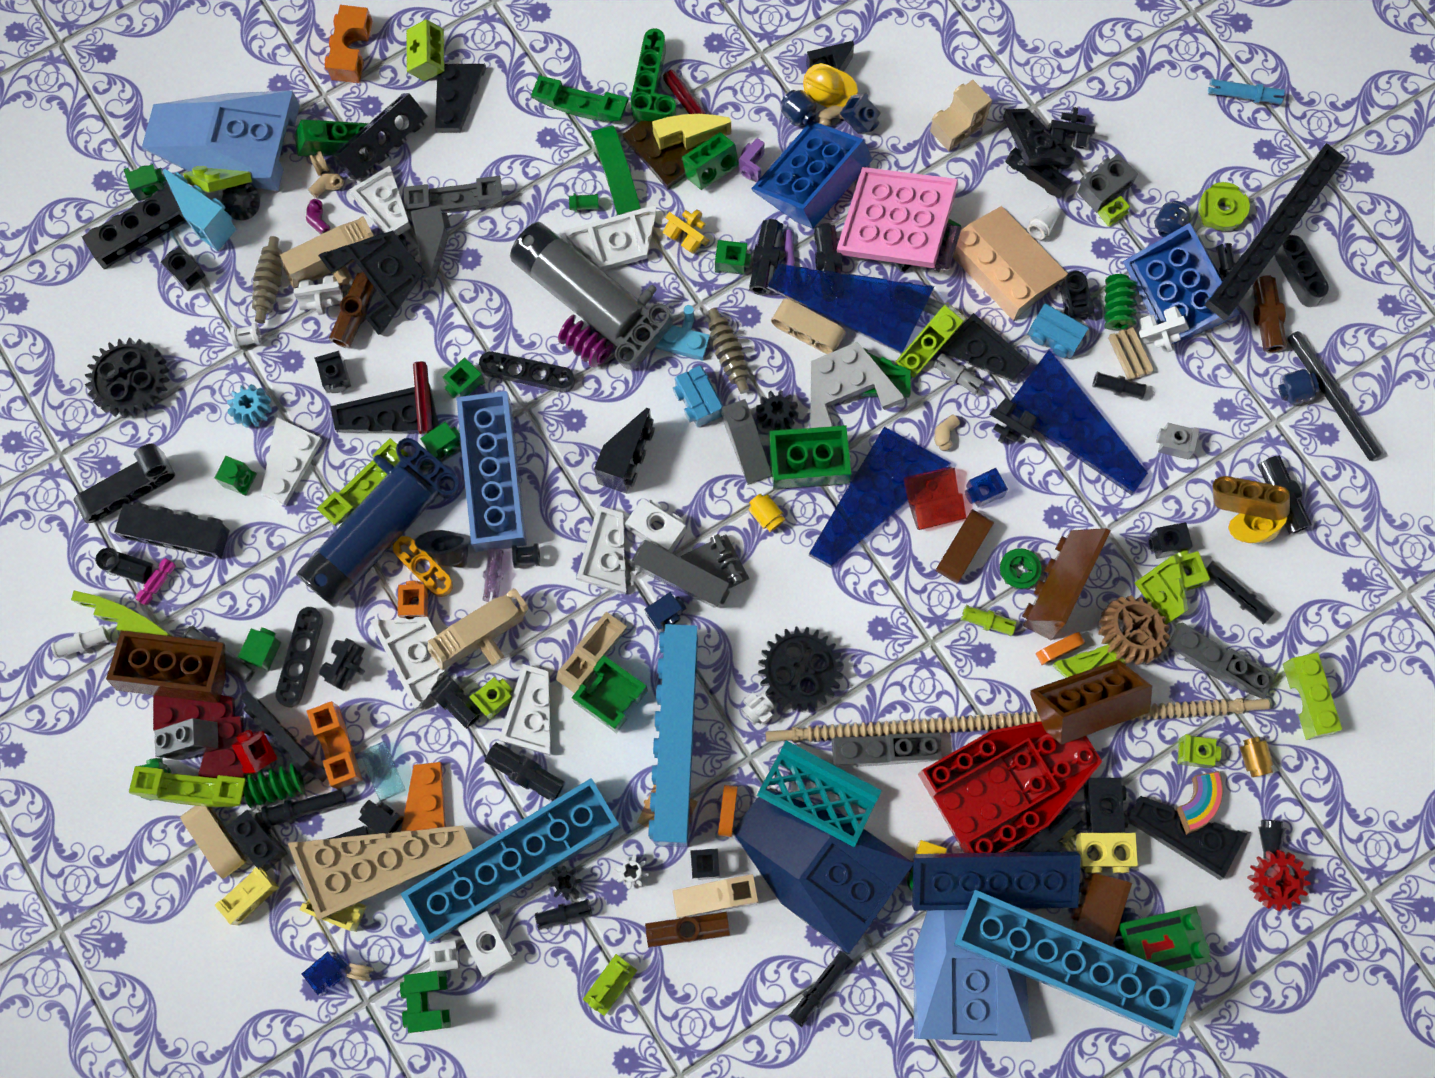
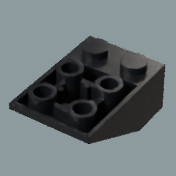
M645 408L603 445L594 467L599 485L626 494L629 486H634L638 475L635 470L638 463H643L646 455V450L644 449L646 441L652 440L655 427H653L654 419L651 418L650 408Z

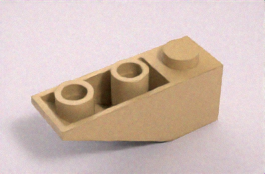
M753 874L672 891L677 918L758 904Z

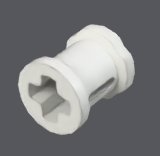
M252 323L251 326L243 328L231 327V339L235 349L240 348L241 345L262 344L261 332L257 323Z

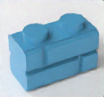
M1045 303L1032 323L1027 335L1031 336L1030 338L1034 343L1038 345L1045 344L1052 348V351L1057 356L1071 359L1089 327Z
M702 365L675 377L673 391L678 401H684L687 407L684 409V412L690 423L694 421L698 428L722 417L721 407H723V404Z

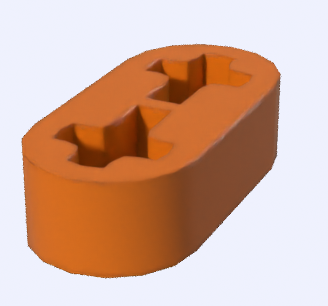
M1076 632L1041 649L1035 654L1041 665H1045L1080 648L1086 643L1080 632Z
M724 785L718 836H732L738 786Z

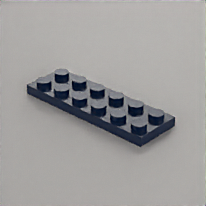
M1078 851L914 854L912 907L914 911L967 910L973 893L977 890L1020 909L1078 908L1081 855Z

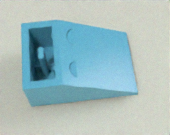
M164 169L163 173L186 221L199 239L219 251L237 230L231 222L233 218L224 211L226 207L216 198L210 200L206 197L207 194L197 185L193 187L188 185V181L177 172L172 174L167 169Z

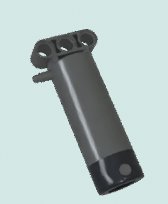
M541 222L532 223L515 240L510 252L511 261L617 346L615 350L616 359L627 370L636 369L673 325V315L666 305L656 303L650 308L646 306L657 290L655 286L650 285L637 299ZM661 312L666 313L665 320L662 322L655 321L657 314ZM643 332H650V337L647 341H639V337ZM626 352H634V356L630 361H623V356Z

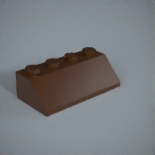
M121 630L106 680L116 691L219 703L226 680L225 644L222 642Z
M1116 660L1030 690V695L1045 731L1060 744H1064L1150 713L1152 685L1120 660Z
M1097 873L1089 874L1088 878L1084 877L1079 888V892L1082 893L1078 908H1073L1070 918L1074 920L1071 930L1112 946L1132 883Z

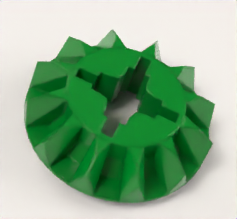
M1017 548L1010 550L1003 556L999 564L1000 575L1004 579L1005 584H1009L1014 589H1027L1038 581L1041 575V563L1038 557L1027 549ZM1021 560H1023V569L1028 572H1023L1017 578V570L1013 569V566L1017 567Z

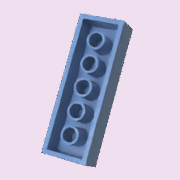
M507 391L456 397L471 545L475 552L511 548L512 545H517V547L526 546L512 406Z

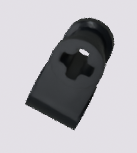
M1071 271L1066 275L1060 287L1064 314L1071 318H1093L1094 304L1090 296L1086 275L1080 271ZM1069 282L1076 283L1079 288H1071Z

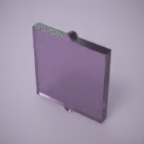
M950 224L946 226L935 268L926 267V269L936 272L950 269L962 227Z

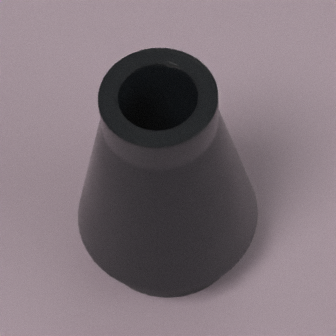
M1261 820V826H1258L1263 849V858L1266 859V851H1270L1275 855L1277 850L1282 849L1286 828H1284V821Z

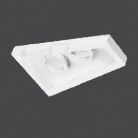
M390 165L349 189L354 200L383 233L394 230L397 235H400L411 228Z
M276 417L261 494L286 506L323 440Z

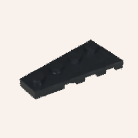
M248 690L239 697L246 705L243 710L253 720L258 718L261 721L258 725L259 728L267 736L273 735L277 739L274 742L276 747L284 754L290 753L292 758L289 761L300 772L305 769L322 782L328 778L325 768L314 762L315 758L298 742L295 743L297 739L283 725L280 726L281 722L257 697Z
M1143 796L1137 798L1128 814V822L1219 880L1224 879L1247 835V833L1239 830L1234 831L1225 828V825L1217 822H1209L1198 831L1186 835L1178 811L1174 810V807Z

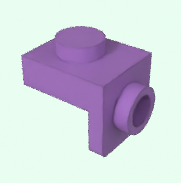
M758 138L752 144L748 143L744 147L739 158L740 173L746 179H752L755 182L761 178V168L756 163L764 155L765 143Z

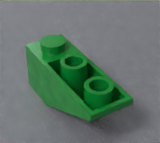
M301 119L294 134L298 156L310 157V155L317 156L318 152L321 151L323 157L333 155L368 123Z

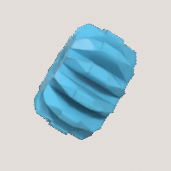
M250 384L248 389L240 385L239 393L232 391L234 399L227 400V404L230 406L228 414L233 417L236 424L242 423L244 427L249 428L251 423L259 427L260 419L267 421L265 413L272 412V408L269 406L271 399L266 395L263 388L257 389L255 385Z

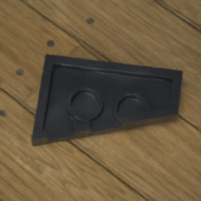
M485 63L444 64V72L437 75L436 133H461L470 111L473 96L477 93L480 79L486 71Z
M1028 108L1005 110L1003 118L1026 166L1072 163L1074 156L1069 151L1064 152L1059 147L1061 142L1056 137L1051 138L1044 131L1045 126Z
M974 313L939 349L941 353L1010 382H1013L1030 363Z

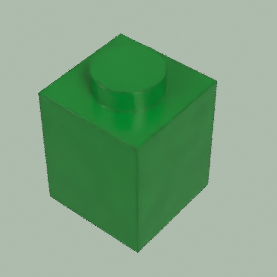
M261 627L260 631L251 628L238 658L246 663L269 671L282 642L275 638L276 633Z

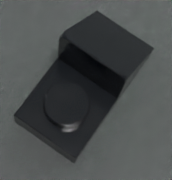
M849 41L807 51V69L822 63L844 72L853 58L854 42Z

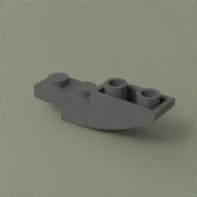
M1178 623L1167 645L1184 656V661L1224 683L1261 699L1266 697L1276 676L1237 651L1225 649L1185 623Z
M940 733L888 734L886 736L837 737L831 739L834 766L894 765L942 759Z

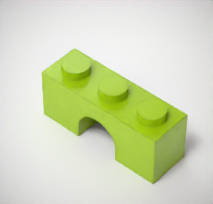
M1319 653L1294 657L1284 662L1282 665L1290 689L1296 688L1302 700V712L1298 716L1305 739L1310 740L1341 731V723Z

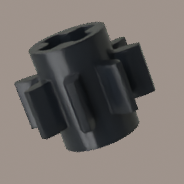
M562 866L561 873L557 874L552 871L555 880L549 883L548 886L557 889L554 897L557 898L563 893L565 899L569 901V894L572 892L580 894L576 887L577 884L583 883V880L574 877L578 870L573 869L571 873H568L566 866ZM570 876L571 879L569 882L570 884H572L571 888L568 889L564 887L561 890L560 888L562 887V883L560 882V879L562 877L567 879Z

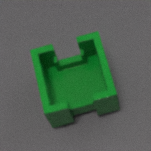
M603 655L593 668L598 676L589 689L581 684L572 696V700L576 705L617 734L627 720L625 716L626 711L633 702L638 705L648 692L647 685Z
M437 970L403 975L404 981L400 982V995L402 999L407 1001V1010L402 1012L403 1027L408 1028V1033L451 1028L450 1009L429 1011L428 992L448 989L447 972Z

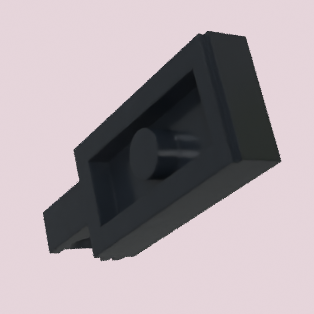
M1016 147L1005 160L1013 170L1016 169L1029 181L1035 182L1045 189L1048 194L1058 199L1072 184V180L1050 165L1026 166Z

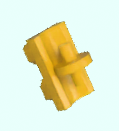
M697 209L692 214L685 210L682 216L687 219L686 223L669 212L665 217L669 220L663 230L665 235L675 241L682 230L685 231L688 235L681 246L692 254L698 250L701 244L704 246L708 244L710 240L693 229L697 226L702 230L706 223L700 220L702 217L700 210Z

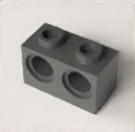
M1118 153L1111 159L1109 157L1104 159L1095 172H1087L1080 179L1081 185L1077 193L1098 213L1103 207L1130 188L1138 173ZM1111 173H1116L1119 177L1113 176ZM1093 186L1100 188L1101 191L1095 190Z
M192 718L155 730V757L183 760L219 748L217 722Z

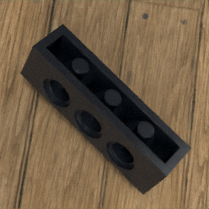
M403 93L335 152L332 157L350 179L357 180L359 178L362 180L371 173L372 170L370 168L376 162L380 164L389 157L388 152L393 147L399 148L407 141L406 136L411 131L415 133L424 126L423 121L428 116L410 93ZM397 116H401L404 121L401 129H398L395 125ZM381 131L386 136V141L383 145H380L377 141V135ZM362 147L368 150V158L364 161L359 156V151Z
M167 187L156 191L148 199L134 204L120 215L113 216L101 226L90 229L87 234L81 237L95 260L103 269H106L187 221L173 193Z

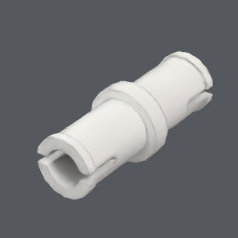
M102 626L83 634L78 632L74 634V637L51 643V649L55 658L60 659L63 656L78 651L80 653L86 652L87 648L107 643L110 639L106 628Z

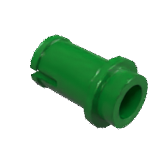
M573 193V195L569 196V210H574L575 213H577V210H599L598 194L576 195V193Z

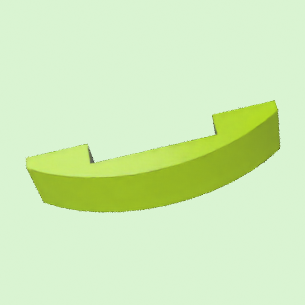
M389 438L372 457L380 455L395 466L400 461L396 452L397 443ZM402 449L401 454L408 457L409 454ZM372 460L338 493L334 491L316 509L336 527L346 520L387 474Z
M135 766L129 794L184 805L234 807L241 805L246 779L220 775L217 778L172 774L164 773L163 769Z

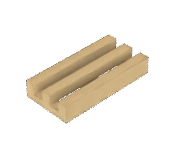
M1133 326L1125 331L1121 330L1117 334L1109 335L1108 339L1129 381L1153 372V367ZM1127 336L1129 337V339H1130V341H1131V343H1132V345H1133V348H1132V346H1131V344H1130V342H1129ZM1119 339L1122 340V343L1127 351V355L1131 360L1137 373H1133L1131 366L1118 341ZM1137 356H1138V358H1139V360H1140V362H1141V364H1142V366H1143V369H1142V367H1141V365H1140V363H1139V361H1138V359H1137Z

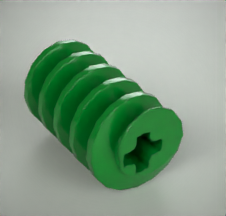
M1113 274L1106 277L1105 329L1122 330L1136 325L1137 320L1132 317L1137 314L1136 309H1133L1137 305V301L1132 298L1137 296V292L1133 290L1137 287V282L1130 280L1129 276L1124 274Z
M290 763V771L288 772L281 765L277 775L273 768H269L268 777H265L264 773L259 771L257 780L250 773L244 786V796L249 808H254L256 803L263 806L267 800L270 803H274L277 797L280 800H285L288 794L294 798L298 795V791L302 795L305 794V785L301 772L292 763Z

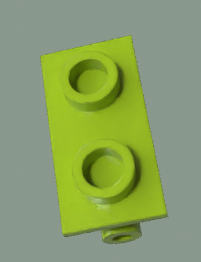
M615 954L583 1000L595 1011L605 1016L638 970Z

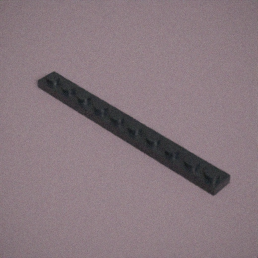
M1327 143L1320 149L1204 306L1224 321L1232 314L1346 157Z

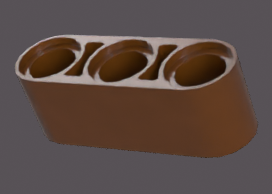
M972 509L935 571L958 584L995 521Z

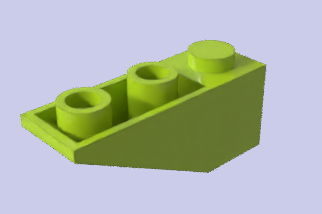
M946 302L895 362L911 370V376L915 378L966 317L950 303Z

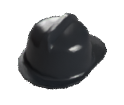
M433 530L425 532L415 539V546L422 551L431 553L439 566L463 568L467 565L468 545L471 543L470 535L446 530Z

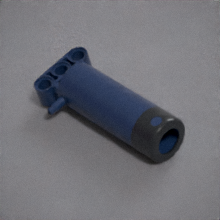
M404 438L398 442L396 452L400 461L395 466L380 455H376L373 458L377 466L387 475L296 573V576L332 607L339 605L438 495L449 499L453 498L459 491V481L456 475L412 438ZM406 446H411L416 451L413 456L405 457L401 454L402 449ZM425 463H431L435 466V470L431 474H424L420 469ZM444 480H451L455 486L450 491H444L440 488V484Z

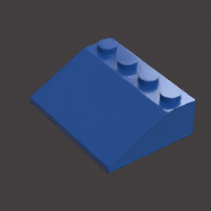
M812 121L800 132L751 189L795 222L814 229L858 178L862 167H867L873 159L864 139Z
M1191 223L1123 261L1130 277L1137 282L1136 288L1150 315L1155 316L1157 325L1167 322L1164 315L1166 309L1177 307L1181 316H1184L1189 330L1179 333L1180 341L1217 327L1241 314L1238 307H1236L1232 314L1224 321L1204 306L1223 279Z

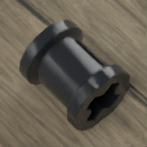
M534 543L533 546L529 547L512 545L514 568H519V565L535 564L536 567L540 566L539 544Z

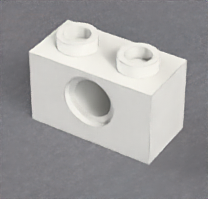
M642 498L625 522L626 529L643 541L647 540L672 553L686 533V525L683 524L684 520L674 513L669 515L662 511L663 507L656 501L650 500L648 502ZM654 521L664 523L663 528L660 530H654L650 526Z
M485 911L457 927L483 977H488L516 961L513 956L516 953V949L510 938L504 939L500 931L504 927L496 913L492 915L491 912ZM491 934L496 939V945L492 950L487 951L484 949L482 942L487 935Z

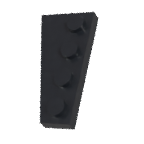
M429 384L432 426L435 429L439 426L432 389ZM415 387L330 406L336 432L419 433Z

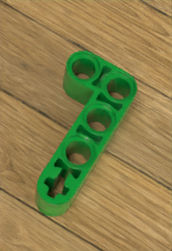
M657 28L649 29L645 33L631 95V112L636 122L656 121L676 116L675 100L671 96L657 94L666 54L665 35ZM645 106L646 108L639 109L638 107Z

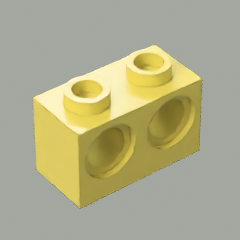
M1080 833L1075 835L1076 851L1081 855L1080 868H1085V873H1102V868H1113V873H1130L1129 868L1138 866L1136 833ZM1089 846L1095 847L1099 853L1096 861L1091 860L1087 855ZM1116 846H1120L1125 850L1126 856L1123 861L1115 857L1114 850Z

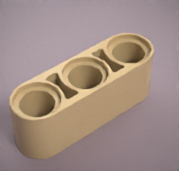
M783 299L771 319V323L776 328L825 354L836 351L846 334L845 330L838 324L790 299Z
M194 806L180 816L184 826L212 868L222 879H225L247 863L242 851L212 807Z

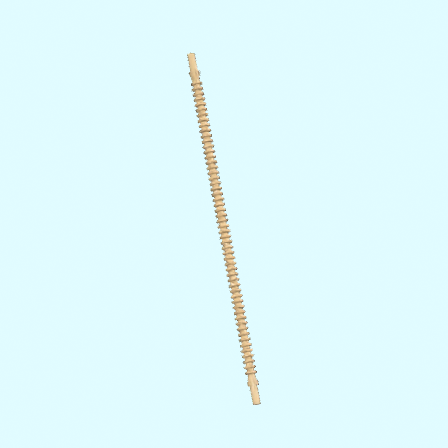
M1236 698L1231 701L1221 699L1220 702L1215 699L1213 703L1210 700H1206L1205 703L1199 700L1197 704L1195 701H1191L1190 704L1184 701L1182 705L1179 702H1176L1175 705L1169 702L1167 706L1164 703H1160L1159 706L1153 703L1152 707H1150V713L1136 718L1141 721L1143 717L1147 720L1153 717L1156 720L1158 716H1161L1162 719H1165L1166 716L1172 719L1174 715L1177 718H1180L1181 715L1187 718L1189 714L1192 717H1196L1197 714L1202 717L1204 713L1208 716H1211L1212 713L1218 716L1220 712L1223 715H1226L1227 712L1242 714L1244 711L1269 709L1270 703L1268 699L1242 700V698ZM1031 711L1029 715L1026 712H1023L1022 715L1016 712L1013 716L1011 713H1007V716L1000 713L998 717L995 714H992L991 717L985 714L983 718L980 715H977L976 718L970 715L967 719L965 716H961V719L954 716L952 720L949 717H946V720H942L939 717L937 721L934 718H931L930 721L924 718L921 722L919 719H915V722H911V719H908L906 723L903 720H900V723H896L893 720L891 724L888 721H885L884 724L878 721L875 725L873 722H870L869 725H865V722H862L860 726L857 723H854V726H850L847 723L845 727L842 724H839L838 727L831 724L829 728L826 725H823V728H819L816 725L814 729L809 725L808 729L792 727V730L765 731L766 742L792 740L793 743L805 739H808L809 742H812V739H816L819 742L820 738H824L827 741L828 738L833 739L836 737L882 736V734L886 736L897 733L912 734V732L928 733V731H931V733H935V731H939L942 734L943 730H947V733L954 730L957 733L959 729H962L963 732L966 729H970L972 732L974 728H977L978 731L985 728L988 731L989 727L996 730L997 727H1012L1041 720L1038 713L1034 714Z

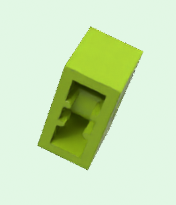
M427 19L407 29V72L423 81L444 72V29Z

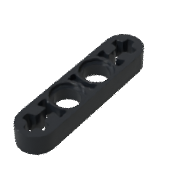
M493 351L485 352L479 359L481 371L489 377L557 392H568L575 385L573 372L566 367ZM491 359H494L496 365H492L491 369H488L485 363H490ZM512 364H519L522 366V370L519 374L512 375L508 372L509 367ZM543 369L546 372L545 378L535 380L532 377L535 370ZM551 372H553L554 378H552V382L550 383ZM563 375H567L569 381H565L563 385L556 379H562Z
M314 607L303 608L299 611L275 694L277 701L285 707L292 708L297 706L304 693L323 625V616ZM311 613L316 618L315 622H310L308 630L313 632L312 635L307 632H300L301 629L307 630L308 623L304 619L305 617H310ZM301 638H308L310 641V646L305 651H299L296 647L298 640ZM294 663H301L303 666V671L298 676H291L289 672L291 665ZM287 679L299 682L298 686L292 685L291 691L295 693L294 698H289L288 701L283 697V693L289 692L291 684L286 682Z

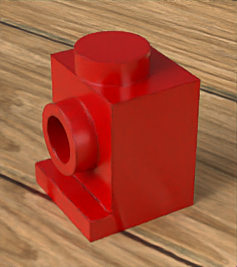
M251 729L246 730L236 736L238 741L232 745L243 766V773H256L278 759L264 731L252 732Z

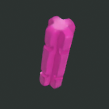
M164 558L158 565L159 569H155L143 587L145 588L136 595L135 599L143 605L150 603L153 599L152 595L158 592L168 578V573L171 574L175 569L176 565L169 559Z

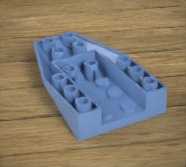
M293 90L225 93L153 104L142 148L188 172L192 171V168L195 166L249 171L252 180L249 183L255 188L279 191L284 171L279 158L287 126L295 127L300 104Z
M967 910L927 911L913 952L914 1039L1032 1042L1026 976L954 946Z

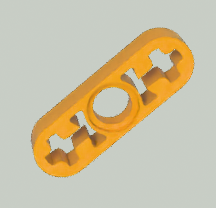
M400 537L393 544V552L397 558L435 596L445 597L450 594L453 589V582L449 575L425 551L418 549L411 537ZM403 544L406 546L410 545L409 548L415 555L413 559L406 552H402L401 546ZM421 560H427L430 563V568L425 573L416 571V565ZM433 574L440 581L445 580L444 584L446 587L444 589L440 587L435 589L437 585L430 578Z

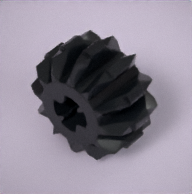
M770 390L768 398L764 396L760 398L761 404L756 406V411L759 413L757 421L763 422V429L771 426V431H775L777 428L786 430V425L789 427L794 426L795 422L793 419H797L799 413L796 411L798 408L797 402H791V394L783 397V391L779 390L778 396H775ZM777 409L782 410V413L779 414V412H777Z

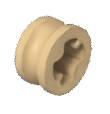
M321 151L318 152L317 156L310 155L318 176H321L323 171L330 172Z
M349 963L351 972L347 973L346 977L371 982L372 978H370L369 974L374 971L373 967Z

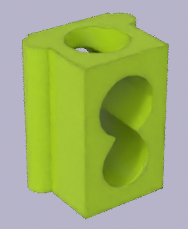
M1119 196L1098 211V215L1110 227L1129 214L1128 209L1130 206L1122 196ZM1114 208H1118L1114 214H1110Z

